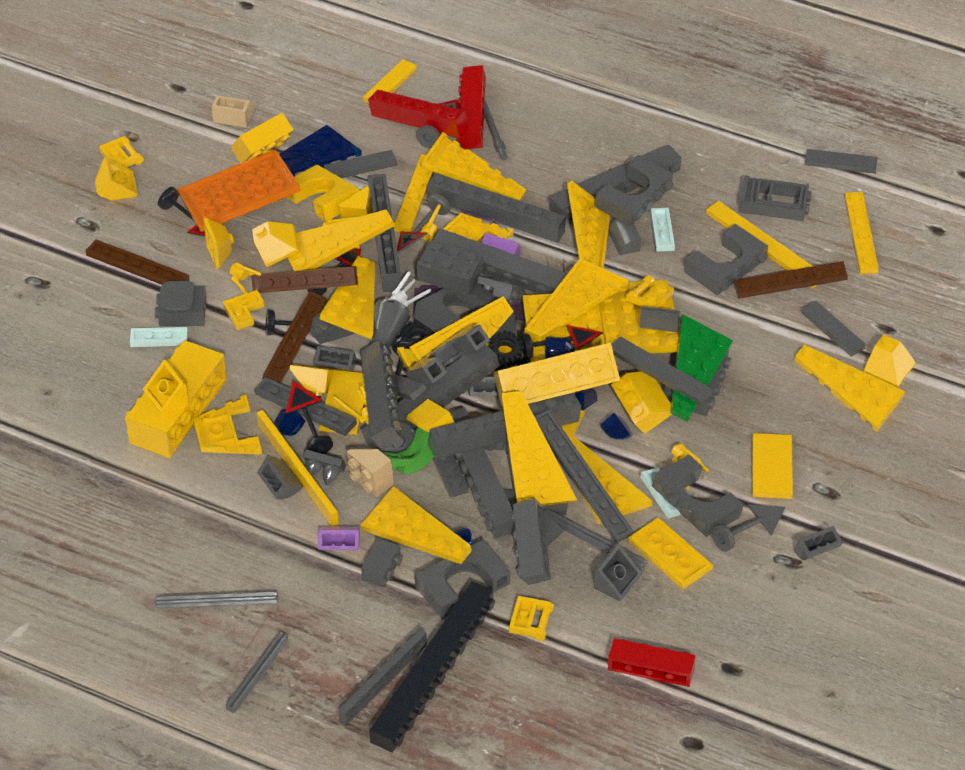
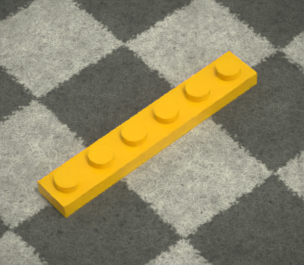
M421 154L394 223L395 232L413 231L427 193V183L434 174V171L421 167L422 160L426 156L425 154Z
M846 192L844 198L859 273L876 274L879 267L863 192Z

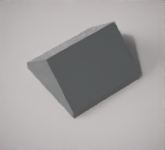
M619 543L612 548L595 569L594 589L621 601L642 575V572Z

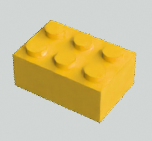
M282 112L239 136L230 148L238 161L242 163L267 153L274 147L279 148L283 146L285 141L290 138V134L294 129Z

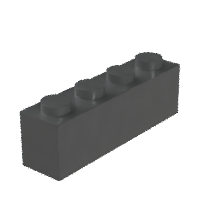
M536 499L513 504L511 516L516 529L513 534L518 547L515 552L520 565L518 567L519 578L528 585L551 580L543 507Z

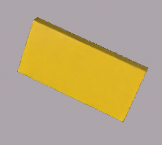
M333 370L325 404L356 418L333 399L336 396L361 416L360 411L364 408L365 404L358 393V389H360L361 385L365 389L363 373ZM357 418V424L348 434L358 435L360 421ZM319 425V431L335 432L329 428Z
M753 433L752 497L792 499V435Z
M659 517L628 537L630 544L682 590L713 569L712 563Z

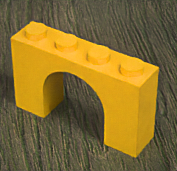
M315 165L294 177L300 185L301 191L292 196H287L286 199L297 204L314 194L327 192L312 200L316 216L324 221H328L339 215L338 204L360 190L357 186L338 177L336 174L329 172L319 165Z

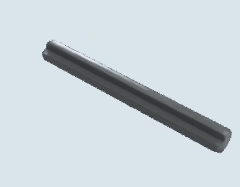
M279 632L226 703L228 711L235 713L287 643L288 636Z

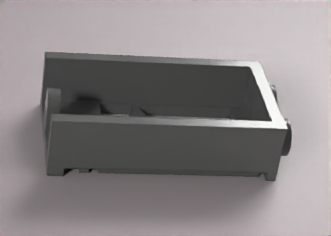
M745 175L739 213L804 221L805 214L809 213L810 204L807 202L811 201L812 191H809L808 183L805 185L761 178L756 179ZM759 193L769 194L767 200L758 199ZM771 195L799 198V203L771 201Z

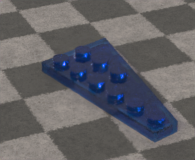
M325 125L279 153V155L295 177L296 173L304 172L315 165L324 168V165L331 164V162L347 160V157L354 155L356 157L362 156V150L329 125Z

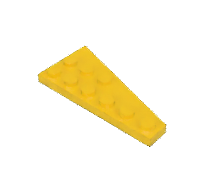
M570 181L567 183L579 259L581 258L604 268L610 215L595 207L596 198L575 182Z
M386 209L298 232L296 237L299 252L287 258L294 271L314 270L394 227L395 224Z
M503 296L410 346L409 351L416 362H419L460 330L479 324L489 339H491L514 311Z
M805 344L795 355V362L809 374L815 375L819 379L820 384L830 388L834 396L849 409L859 413L860 418L863 421H868L876 432L905 395L904 390Z
M394 486L361 524L362 531L458 564H462L472 551L470 544Z

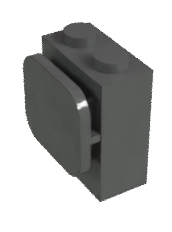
M190 281L165 282L160 288V294L156 295L158 307H155V318H158L159 326H204L207 302L205 286H194Z

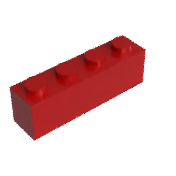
M614 638L608 657V670L690 687L695 669L696 655Z

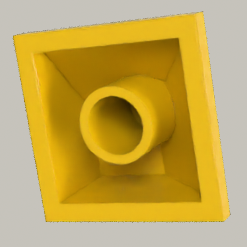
M105 156L95 179L97 194L110 201L136 197L138 190L134 171Z
M204 218L206 246L215 268L218 269L231 254V244H234L232 233H228L226 226Z
M268 221L252 229L254 243L267 267L299 252L295 226L293 224Z
M884 334L874 346L864 372L895 387H899L916 362L900 341Z
M302 364L290 365V370L306 390L311 391L312 394L317 396H323V393L328 392L332 373L335 369Z

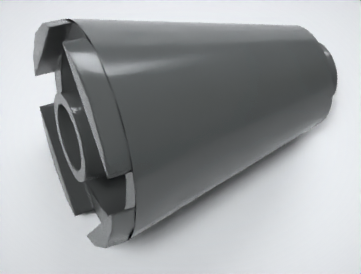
M379 299L375 303L372 340L370 339V345L380 339L384 345L387 344L390 348L393 341L400 334L401 329L404 328V325L410 319V311L405 305L395 300L393 303L387 302L388 299Z

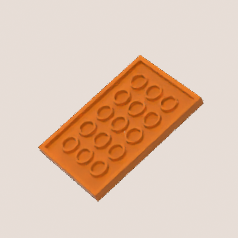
M276 149L177 189L181 200L201 232L204 231V218L219 224L226 223L236 217L243 216L248 212L260 209L265 205L277 202L282 198L292 196L301 191L300 185Z

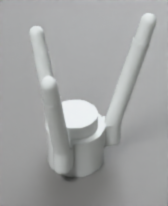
M409 271L392 292V296L388 301L393 303L395 300L407 307L412 302L430 293L431 289L406 300L408 297L405 293L416 281L413 279L403 290H400L411 275Z

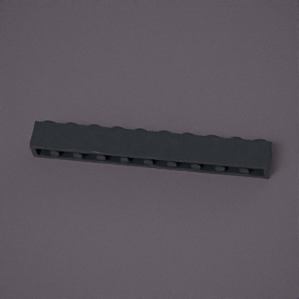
M471 581L369 730L370 743L392 753L397 746L402 744L404 735L413 728L416 717L423 713L428 699L431 700L433 698L435 689L443 683L447 671L454 667L457 656L464 652L467 641L472 640L478 625L483 624L488 610L491 611L493 609L495 600L493 599L492 589Z

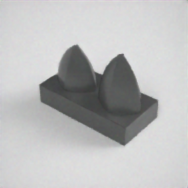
M305 450L303 457L306 460V469L313 476L321 467H324L323 479L325 485L332 483L340 472L344 473L346 464L343 459Z

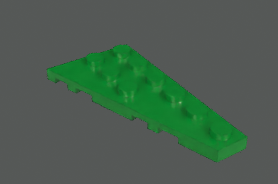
M683 314L680 321L681 328L679 331V345L677 347L675 368L708 386L732 345L733 340ZM673 390L670 413L688 422L697 403Z

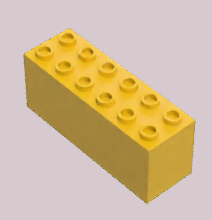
M186 340L176 347L174 354L167 361L186 383L188 403L166 414H162L144 392L125 417L129 444L167 458L172 457L193 428V419L204 413L227 381L224 354Z
M611 343L493 372L502 410L501 393L521 391L527 404L620 381Z

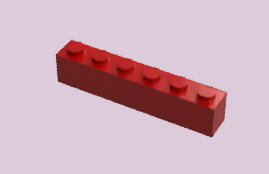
M483 65L463 67V74H460L462 86H459L461 96L459 97V107L461 108L460 110H465L468 128L459 138L457 137V142L461 143V147L464 150L483 148L486 90L485 70Z
M378 89L368 99L371 114L374 117L418 128L430 125L435 127L439 133L444 132L447 135L458 138L468 128L465 110Z

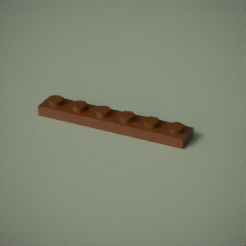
M97 239L86 249V256L161 285L168 281H189L188 274Z
M841 261L734 280L738 299L844 281L848 280V275L844 262Z
M356 266L261 274V276L251 275L253 291L258 290L259 293L358 285Z
M309 291L266 368L262 379L267 377L280 384L282 383L290 365H292L310 332L313 318L321 312L327 298Z

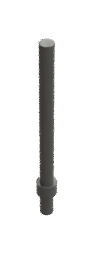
M485 99L484 116L495 142V150L499 153L501 160L504 161L508 158L505 151L506 146L499 136Z

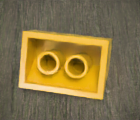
M644 372L626 373L620 377V381L611 384L632 421L644 434L672 415L670 413L671 403L658 381Z

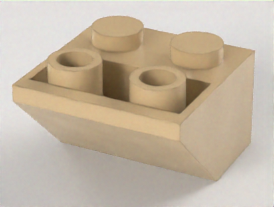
M217 95L212 105L213 122L247 128L257 103Z
M350 449L347 451L349 476L354 482L361 484L367 493H371L377 498L394 485L391 460L378 449Z

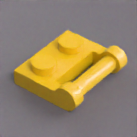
M126 136L99 146V151L104 157L106 156L125 167L133 164L140 165L144 161V157L136 152ZM122 148H125L131 156L128 157Z
M647 275L639 286L626 294V299L641 307L659 308L674 294V287L658 282L651 275ZM647 287L650 288L642 297L639 296Z
M518 596L509 626V633L534 637L538 641H544L547 634L545 631L550 613L553 612L554 604L549 601ZM538 609L542 611L538 628L532 627Z

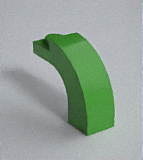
M418 426L412 443L404 451L398 453L382 452L391 460L392 468L402 474H411L419 471L434 458L428 446L429 432Z

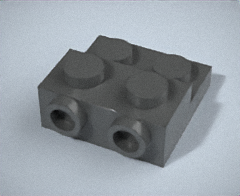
M478 277L477 283L482 284L483 289L492 290V295L498 296V299L504 296L508 303H515L517 300L522 301V296L526 295L524 285L494 277Z

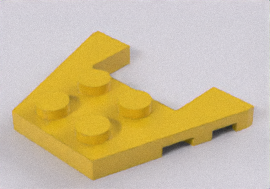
M460 213L443 228L478 242L482 241L485 233L507 240L514 233V230L510 228L506 230L500 228L498 224L492 223L490 225L482 222V219Z
M246 394L240 396V399L235 402L229 401L225 403V407L218 410H210L193 419L201 452L262 454L258 436L238 440L231 417L232 415L250 412Z

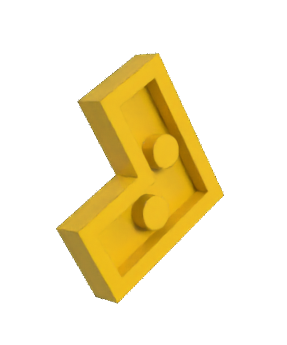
M258 290L223 301V307L237 331L253 326L254 319L250 312L265 307L264 300Z

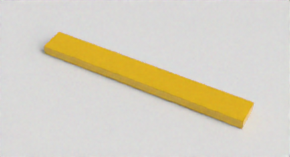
M720 201L706 209V214L725 228L729 229L734 224H737L768 245V258L787 271L813 267Z
M263 410L256 412L259 428L302 484L329 524L337 526L339 518L336 508Z

